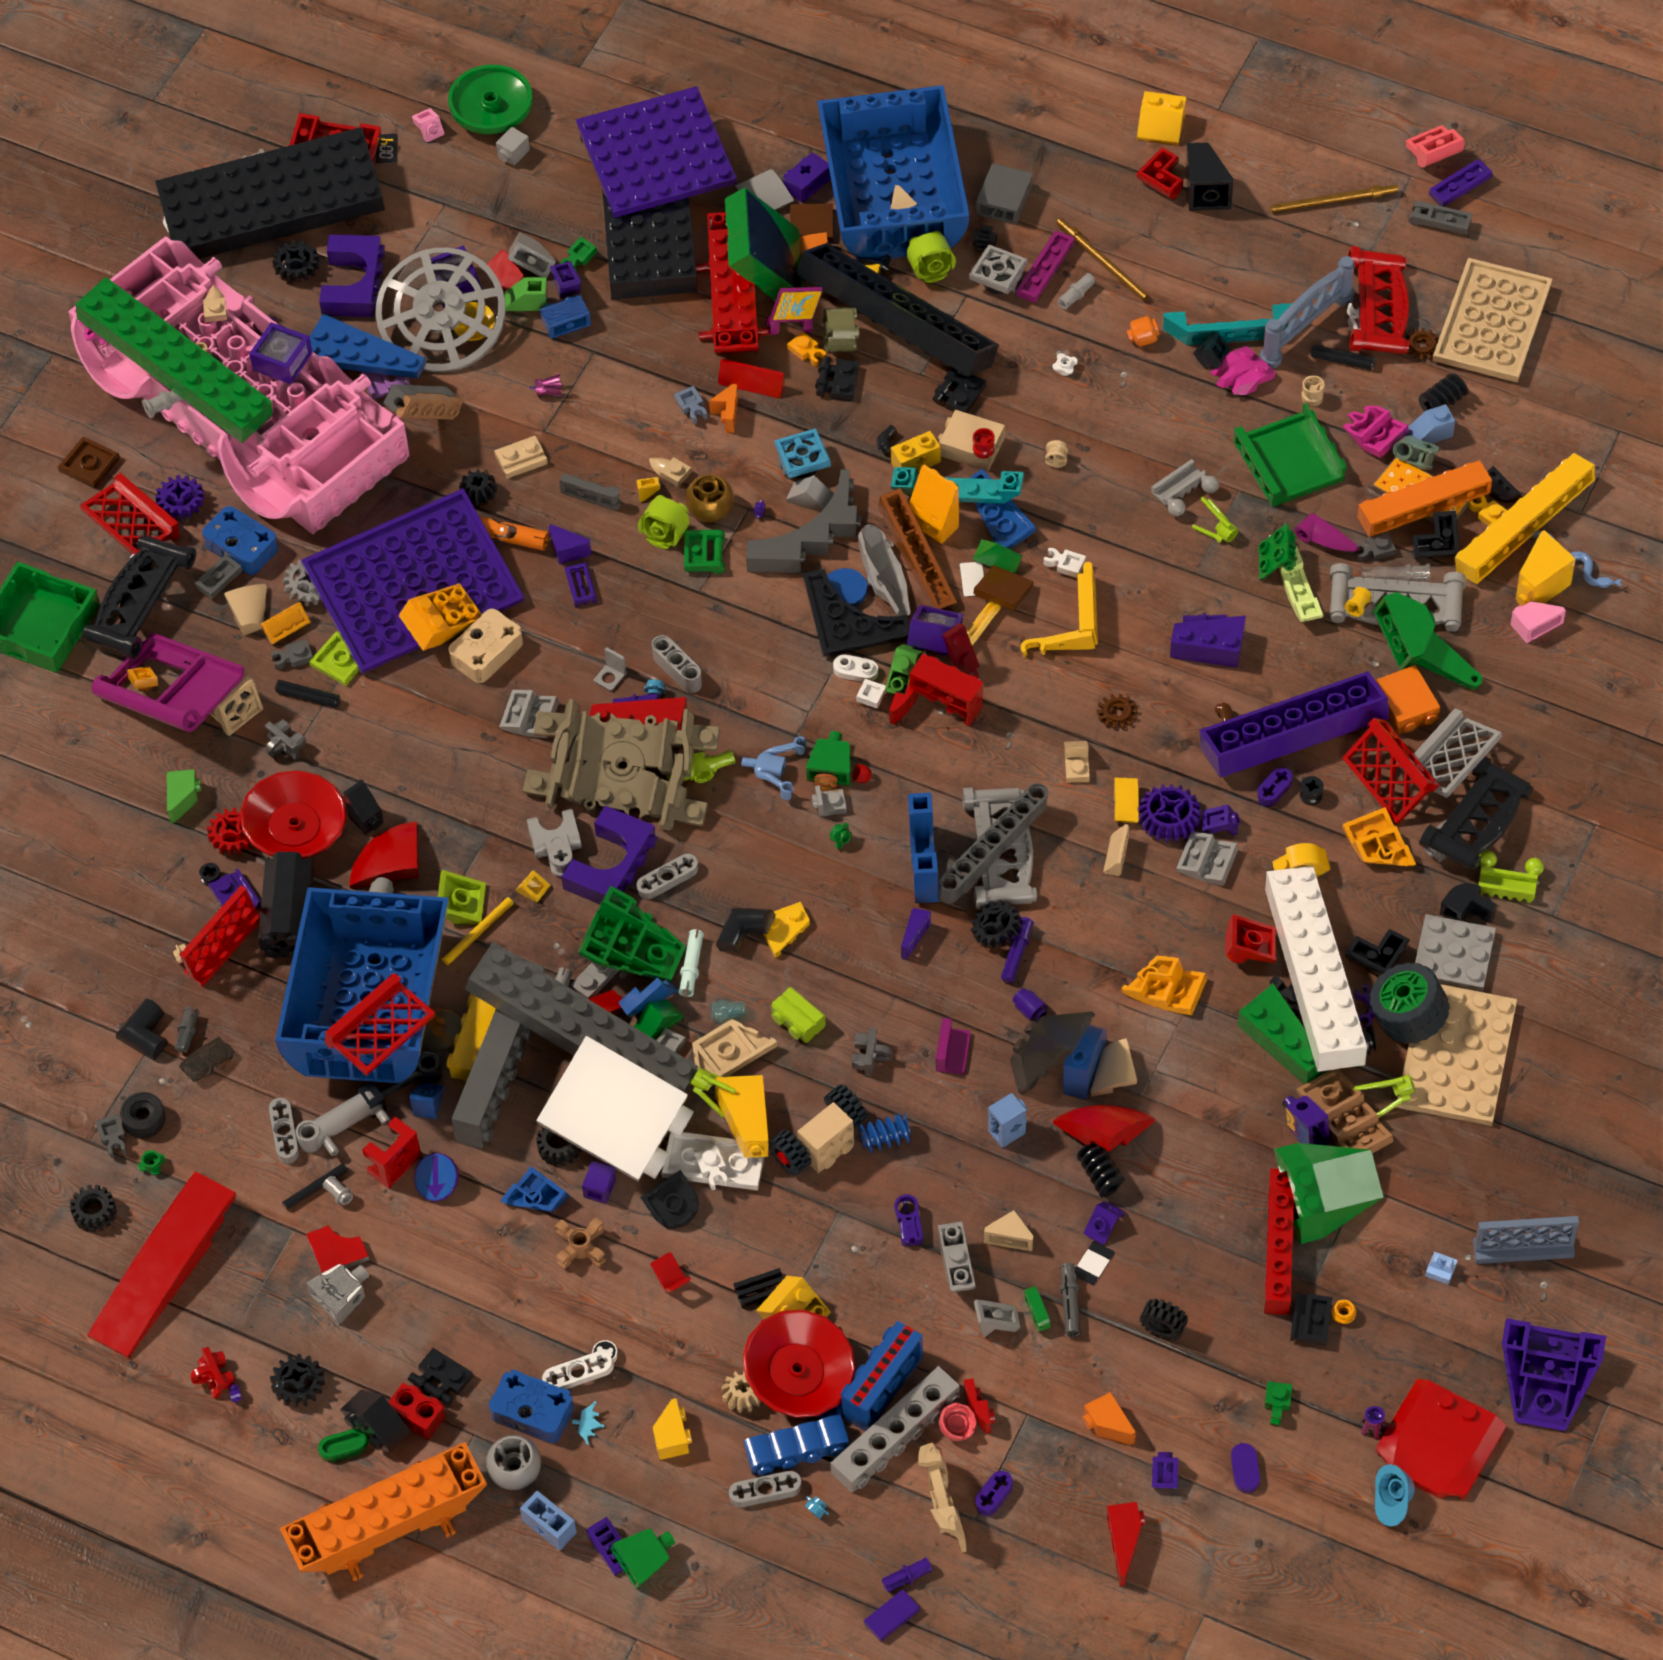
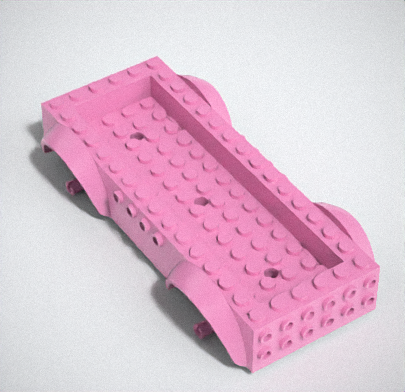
M165 236L110 280L194 343H205L211 352V356L272 401V416L245 442L241 443L185 400L173 404L170 410L165 409L160 412L167 421L174 422L182 433L190 435L197 445H202L206 448L212 457H217L221 460L229 483L240 499L258 515L270 519L291 517L313 535L318 530L323 529L335 516H339L347 506L356 502L363 493L372 489L379 480L388 476L396 466L407 460L410 455L405 425L402 422L403 418L386 410L363 391L371 386L368 377L361 374L353 382L327 356H318L313 352L292 384L253 371L249 353L271 322L277 323L253 305L254 299L251 295L247 298L240 295L214 274L222 268L221 263L215 257L204 264L182 241L170 240ZM214 285L225 297L227 320L205 322L203 300H205L206 294ZM76 306L68 311L71 321L72 338L78 356L89 375L104 391L122 399L143 397L147 400L158 396L161 391H172L108 342L102 345L99 341L100 336L87 341L84 336L87 326L78 323Z

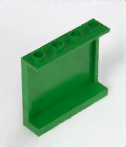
M1303 403L1301 413L1252 431L1245 432L1242 426L1234 429L1233 443L1271 507L1344 481L1345 471L1347 470L1346 463L1343 458L1340 459L1335 444L1329 441L1325 428L1319 425L1314 410H1310L1307 403Z

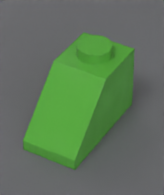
M195 770L167 772V812L170 823H175L198 802V792H202L201 779L196 778Z

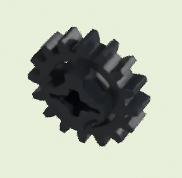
M292 240L291 245L285 242L284 248L277 247L278 253H273V268L275 269V274H280L282 280L287 277L288 282L296 279L298 283L300 278L308 280L307 275L314 276V270L319 269L318 263L320 260L317 249L312 248L311 243L304 245L303 240L299 244Z
M999 900L997 905L990 902L988 908L982 906V912L975 913L977 920H971L973 925L971 932L976 941L981 943L984 948L988 944L991 949H994L996 944L1003 947V942L1011 943L1010 937H1017L1018 933L1016 930L1022 928L1019 923L1022 921V918L1017 908L1012 906L1010 902L1003 904L1002 900Z
M298 1354L296 1359L288 1355V1362L285 1363L280 1360V1368H273L274 1375L270 1376L271 1384H273L271 1385L272 1392L276 1393L278 1401L283 1399L285 1406L289 1405L290 1402H293L295 1408L298 1407L299 1402H302L304 1406H308V1399L315 1402V1393H323L321 1386L325 1385L324 1372L317 1360L312 1362L311 1356L308 1355L304 1360L301 1354Z

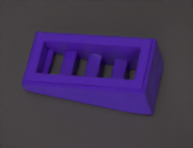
M918 908L912 909L901 945L902 959H908L930 926V911Z
M605 1517L589 1527L586 1533L589 1541L613 1575L616 1576L624 1570L619 1562L616 1564L612 1562L616 1559L613 1553L610 1555L607 1553L611 1551L610 1548L613 1543L622 1540L608 1517ZM610 1538L613 1539V1541L609 1542L605 1546H602V1543H604L605 1541L609 1540Z

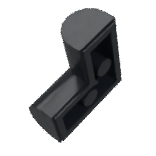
M1456 511L1433 512L1435 534L1412 536V555L1414 559L1457 555L1460 549Z
M732 907L716 942L717 948L720 951L739 952L748 933L768 934L776 914L771 909Z
M1391 929L1387 931L1378 946L1356 936L1347 949L1345 958L1380 976L1386 970L1395 966L1408 946L1410 939Z
M146 998L118 1030L116 1039L154 1061L169 1044L166 1038L152 1031L164 1016L163 1010L157 1003Z

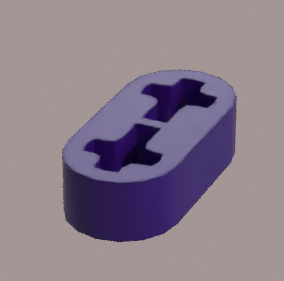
M1286 768L1275 769L1259 786L1258 802L1266 807L1276 804L1291 787V772ZM1283 777L1286 778V780H1281V781L1277 784L1278 778H1279V779H1282ZM1272 790V796H1264V794H1269V792Z
M995 1472L976 1496V1509L980 1514L984 1516L994 1514L1011 1493L1013 1479L1008 1472ZM1003 1480H1005L1006 1487L1004 1485H1001L999 1489L996 1491L997 1481L1002 1482ZM990 1496H993L991 1505L982 1506V1500L987 1501Z

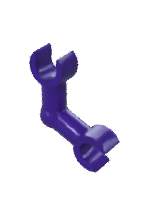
M1363 983V990L1366 993L1360 994L1354 989V996L1358 1001H1364L1369 1007L1365 1014L1358 1016L1359 1022H1367L1368 1026L1372 1025L1375 1015L1370 1007V988L1367 984Z

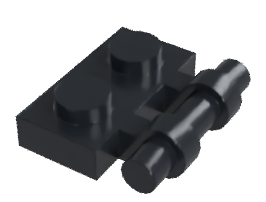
M823 357L822 363L818 367L819 378L816 379L815 383L816 395L822 397L825 391L831 392V399L853 401L859 361L837 359L836 366H831V359ZM828 376H834L833 381H828L827 378Z
M953 368L945 375L942 385L936 388L932 400L935 403H940L942 399L946 400V409L953 412L958 410L968 413L985 389L986 380L974 375L964 376L962 379L958 377L960 374L958 370ZM951 386L957 387L954 392L949 391Z
M432 1348L418 1365L419 1371L424 1374L418 1376L412 1372L408 1377V1381L421 1391L427 1392L432 1397L449 1406L453 1401V1397L448 1393L452 1391L459 1395L473 1378V1372L435 1348ZM432 1380H435L436 1382L440 1383L441 1386L437 1388L430 1382Z

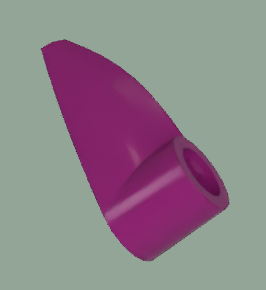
M1310 513L1294 529L1296 536L1305 543L1313 541L1336 550L1358 551V545L1314 513Z

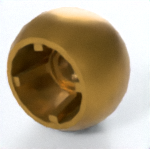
M703 475L696 478L688 487L685 497L686 506L691 515L697 520L705 523H715L721 521L730 513L734 503V494L731 486L722 477Z

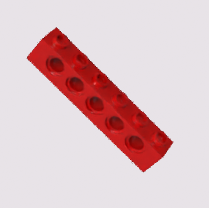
M1270 1168L1264 1313L1289 1315L1294 1197L1287 1171L1280 1173L1279 1169Z

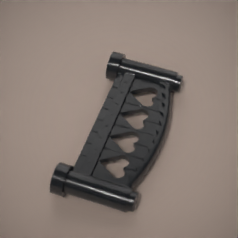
M148 535L141 536L137 542V547L140 551L127 562L111 583L101 603L96 623L85 626L83 637L87 641L122 652L125 657L137 658L142 649V639L136 636L177 567L190 569L194 565L196 560L195 548L186 545L181 547ZM146 559H153L158 566V569L140 572V568L144 566ZM137 576H141L148 585L143 588L129 589V586L133 584V580ZM126 594H130L137 603L132 606L118 607V604L123 601L122 598ZM115 612L121 613L126 621L121 624L107 625V622L112 619L111 616Z
M1487 756L1473 769L1472 775L1478 779L1440 830L1430 824L1419 841L1420 846L1426 849L1432 848L1466 868L1474 870L1477 869L1482 860L1478 855L1488 850L1505 834L1515 818L1521 798L1528 799L1534 789L1531 783L1492 763L1491 758ZM1491 792H1504L1510 797L1505 798V803H1499ZM1481 806H1494L1499 811L1494 813L1495 817H1489ZM1470 820H1483L1488 822L1489 825L1484 826V831H1478ZM1460 834L1476 835L1478 839L1474 840V845L1470 846L1464 842Z

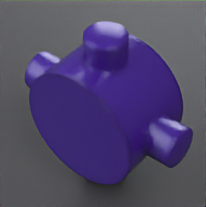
M763 500L755 504L754 515H756L757 519H760L761 516L764 517L766 504Z
M233 1384L229 1387L232 1402L238 1403L239 1400H242L239 1385Z

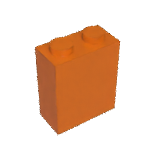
M1416 665L1375 680L1388 697V721L1398 735L1404 732L1409 733L1423 725L1433 724L1439 719L1440 705Z

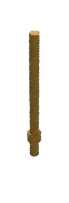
M1397 184L1381 187L1380 185H1374L1369 189L1271 204L1270 209L1271 213L1368 197H1372V199L1381 198L1382 195L1398 193Z
M1059 218L1056 221L1058 227L1067 235L1074 237L1075 242L1143 302L1149 298V295L1087 241L1075 226H1070L1063 218Z

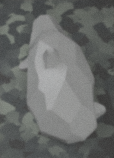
M867 524L858 535L860 554L868 575L867 585H872L875 594L888 602L897 616L910 615L907 584L901 564L891 549L894 545L885 537V534L874 525Z

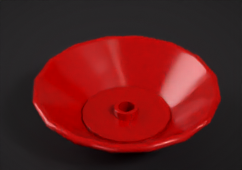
M300 770L278 772L260 780L246 794L240 810L242 831L250 843L266 855L272 857L276 852H298L301 854L302 859L327 850L341 836L347 820L345 800L335 785L318 774Z
M803 1309L780 1311L762 1320L748 1336L743 1353L745 1379L755 1396L773 1411L795 1418L819 1416L837 1407L842 1401L841 1392L846 1384L853 1382L856 1372L853 1347L842 1329L825 1316ZM793 1367H799L801 1372H795Z

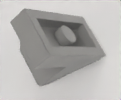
M978 1299L974 1301L983 1337H986L995 1329L1016 1332L1021 1328L1016 1306Z

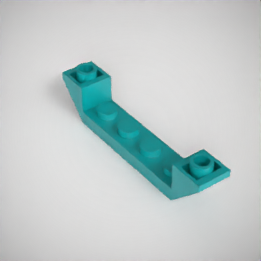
M1293 303L1272 305L1271 319L1278 320ZM1185 311L1163 313V330L1187 346L1201 345L1215 332H1218L1226 343L1264 340L1265 325L1271 319L1187 325Z
M894 467L891 489L897 490L901 488L903 494L911 497L919 476L916 468ZM1002 471L1000 479L944 478L953 481L959 487V502L1004 504L1021 494L1024 472Z

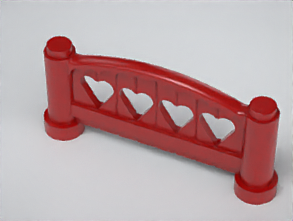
M1350 246L1348 257L1353 259L1355 263L1354 268H1358L1360 330L1353 329L1351 332L1350 351L1360 352L1361 349L1395 354L1408 353L1409 340H1405L1403 336L1409 317V297L1401 270L1405 269L1406 257L1398 254L1361 250L1360 247ZM1388 272L1391 274L1389 280L1392 283H1385L1377 278L1376 275ZM1390 289L1392 291L1390 294L1392 300H1387L1375 292ZM1389 305L1392 307L1391 314L1393 316L1388 317L1378 311L1377 308ZM1390 322L1393 324L1391 328L1393 333H1387L1377 325Z

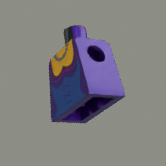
M1294 1096L1285 1098L1282 1105L1286 1109L1287 1125L1298 1141L1305 1144L1326 1146L1330 1144L1328 1115L1308 1096H1302L1299 1099H1296Z

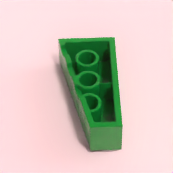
M1273 983L1239 1011L1238 1027L1300 1082L1306 1084L1323 1073V1071L1317 1072L1306 1030Z

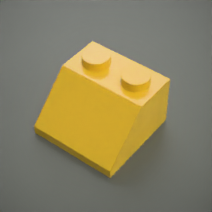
M1144 91L1137 140L1179 146L1186 114V97Z

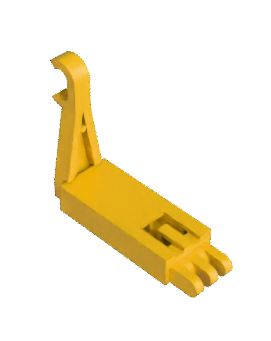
M1085 562L1083 564V573L1078 574L1079 630L1044 638L1027 639L1021 644V651L1024 657L1028 655L1027 649L1040 647V652L1045 655L1046 650L1095 649V645L1098 644L1095 574L1091 562Z

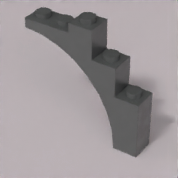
M850 470L840 471L839 482L833 497L813 520L799 529L782 536L762 540H747V572L801 573V564H806V555H829V546L834 545V537H857V528H861V515H857V506H853V497H850V492H854V479H850Z

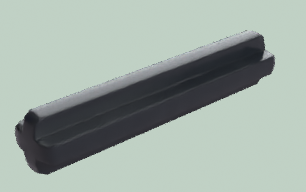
M1316 344L1311 349V357L1369 370H1373L1375 366V358Z
M278 680L275 685L277 693L335 708L339 706L341 701L339 694L283 680Z

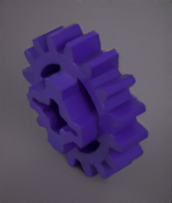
M177 475L175 480L169 477L168 483L161 482L162 488L156 489V503L168 514L170 513V516L173 518L177 515L182 520L186 514L188 517H192L191 512L198 513V506L204 505L202 499H205L202 485L197 484L195 478L190 481L188 475L184 479Z

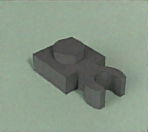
M1388 532L1367 538L1366 544L1356 543L1358 551L1363 552L1357 555L1358 562L1367 560L1369 556H1372L1375 561L1393 556L1396 553L1395 546Z
M306 639L285 645L286 651L284 652L277 650L271 653L272 661L280 659V661L274 662L276 670L283 669L289 663L292 668L309 663L313 658Z
M119 1114L95 1121L102 1145H107L110 1158H114L113 1150L115 1148H121L122 1153L126 1154L127 1150L122 1141L126 1137Z

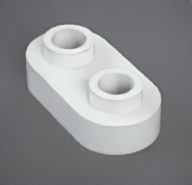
M840 655L833 662V671L839 678L864 682L865 679L874 681L878 677V666L873 660L851 655Z

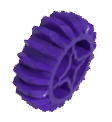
M1162 783L1160 789L1153 786L1152 792L1146 791L1145 798H1141L1140 806L1138 807V820L1142 824L1143 831H1148L1149 837L1156 835L1157 841L1165 838L1166 843L1170 839H1174L1177 843L1179 837L1185 840L1187 834L1193 833L1194 828L1199 826V819H1201L1200 804L1197 802L1196 795H1191L1189 789L1183 791L1182 785L1174 788L1172 783L1169 787H1165ZM1158 806L1159 809L1156 810V813L1152 814L1151 811ZM1187 812L1188 815L1183 820H1180L1183 813Z

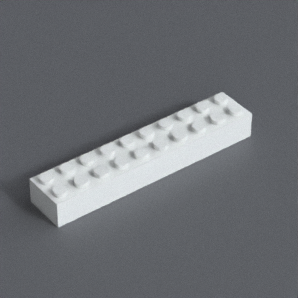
M1305 866L1267 871L1265 891L1317 1072L1363 1066L1366 1061L1367 1045L1314 867Z

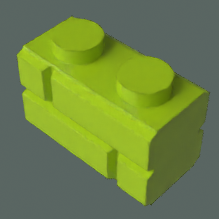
M789 987L782 996H779L771 1004L773 1020L778 1025H785L790 1035L796 1040L800 1038L805 1043H808L815 1034H818L825 1028V1015L792 987Z

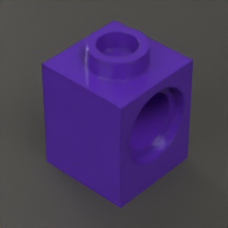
M592 1161L582 1185L584 1198L607 1204L616 1181L615 1167L605 1162L596 1163Z

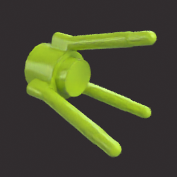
M1201 497V501L1220 520L1215 527L1217 534L1197 525H1192V528L1214 538L1219 543L1223 540L1227 543L1231 542L1238 534L1239 529L1227 519L1211 499L1207 500L1205 497Z
M699 1067L690 1081V1084L695 1086L692 1091L698 1094L722 1118H725L721 1109L703 1092V1089L708 1091L711 1085L714 1084L731 1093H735L736 1090L715 1079V1077L722 1076Z
M1410 1074L1392 1080L1354 1087L1355 1091L1392 1086L1395 1095L1401 1096V1098L1378 1112V1118L1401 1103L1411 1100L1410 1094L1416 1092Z

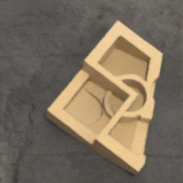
M266 584L245 586L224 593L225 599L234 614L235 621L243 636L262 629L260 624L265 621L266 593H268Z
M1127 1038L1115 1041L1103 1048L1091 1087V1097L1113 1093V1088L1137 1084Z

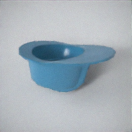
M1384 1465L1376 1475L1375 1513L1382 1524L1391 1527L1398 1525L1405 1518L1408 1502L1412 1500L1415 1493V1486L1407 1472H1403L1396 1465Z

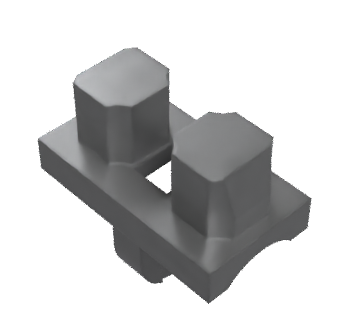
M284 719L275 725L270 721L265 724V728L268 730L267 738L270 740L266 746V754L274 758L280 753L285 752L294 761L300 758L299 750L306 744L305 737L296 732L289 738L287 735L291 732V727Z
M870 1027L869 1033H856L855 1048L866 1049V1054L853 1052L852 1068L864 1070L867 1077H872L874 1061L885 1062L889 1061L892 1057L890 1047L877 1044V1028Z

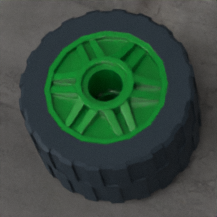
M1410 962L1395 965L1391 969L1389 968L1377 978L1369 995L1370 1007L1383 1031H1385L1389 1038L1391 1037L1397 1042L1408 1044L1418 1043L1422 1040L1425 1041L1439 1032V1029L1444 1026L1449 1016V999L1438 978L1430 968L1419 963Z

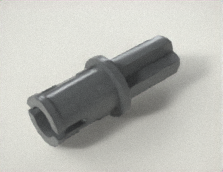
M186 1007L184 1009L182 1022L177 1028L179 1033L175 1049L180 1053L189 1051L192 1036L196 1034L195 1025L199 1011L195 1008L193 1014H191L193 1007Z

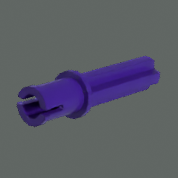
M1021 917L1022 921L1019 923L1022 928L1016 930L1018 933L1017 937H1011L1013 942L1001 974V979L1005 983L1014 982L1025 947L1029 945L1030 940L1028 938L1034 925V921L1030 918Z

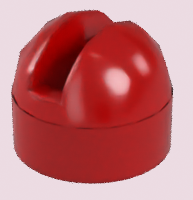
M857 764L853 771V781L858 783L870 781L872 777L870 768L866 765Z

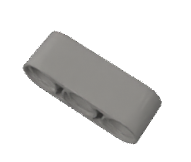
M664 635L655 637L652 641L654 661L684 691L688 693L698 692L702 687L700 667L669 637Z

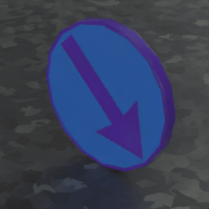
M429 1154L419 1162L414 1177L416 1189L427 1200L437 1202L445 1200L454 1192L457 1186L458 1169L453 1159L446 1154Z

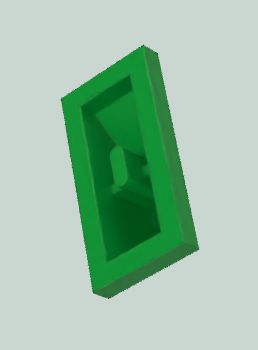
M981 539L973 560L989 567L995 565L1016 574L1023 556L998 543Z

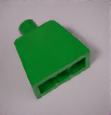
M831 731L828 739H817L806 765L807 781L818 782L816 780L817 775L829 774L836 778V781L831 784L850 786V743L842 741L843 734L841 732Z
M649 1528L613 1543L610 1550L634 1588L638 1589L668 1562L670 1558L665 1550L676 1543L669 1531L656 1537L653 1530Z

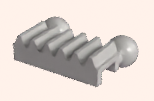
M1191 459L1151 486V493L1168 508V512L1172 516L1178 517L1185 512L1186 508L1184 502L1178 499L1179 497L1182 499L1186 492L1189 494L1191 489H1196L1199 483L1206 493H1214L1219 488V481L1214 476H1207L1204 470L1201 472L1194 466V461Z

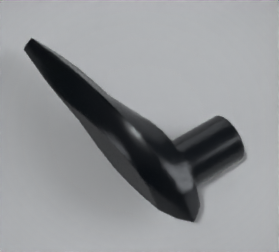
M884 255L881 260L860 258L855 260L863 265L880 264L881 271L889 270L887 265L891 262V257Z

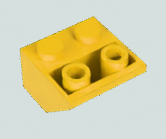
M786 1276L756 1310L763 1320L780 1311L803 1309L823 1315L826 1318L831 1313L804 1278L796 1276Z

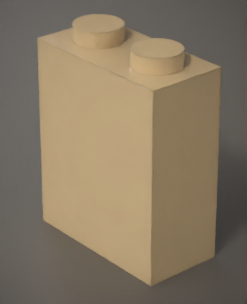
M955 410L952 417H948L944 433L940 434L937 439L941 446V457L989 472L1005 439V425ZM979 428H988L995 435V451L987 459H980L973 454L972 437L973 433Z

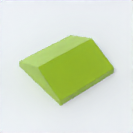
M442 870L438 897H448L449 904L446 919L453 924L478 925L482 920L486 883Z

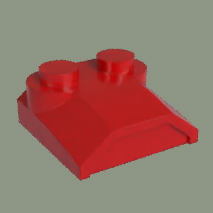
M1232 914L1225 934L1226 956L1234 963H1244L1247 959L1275 963L1276 927Z

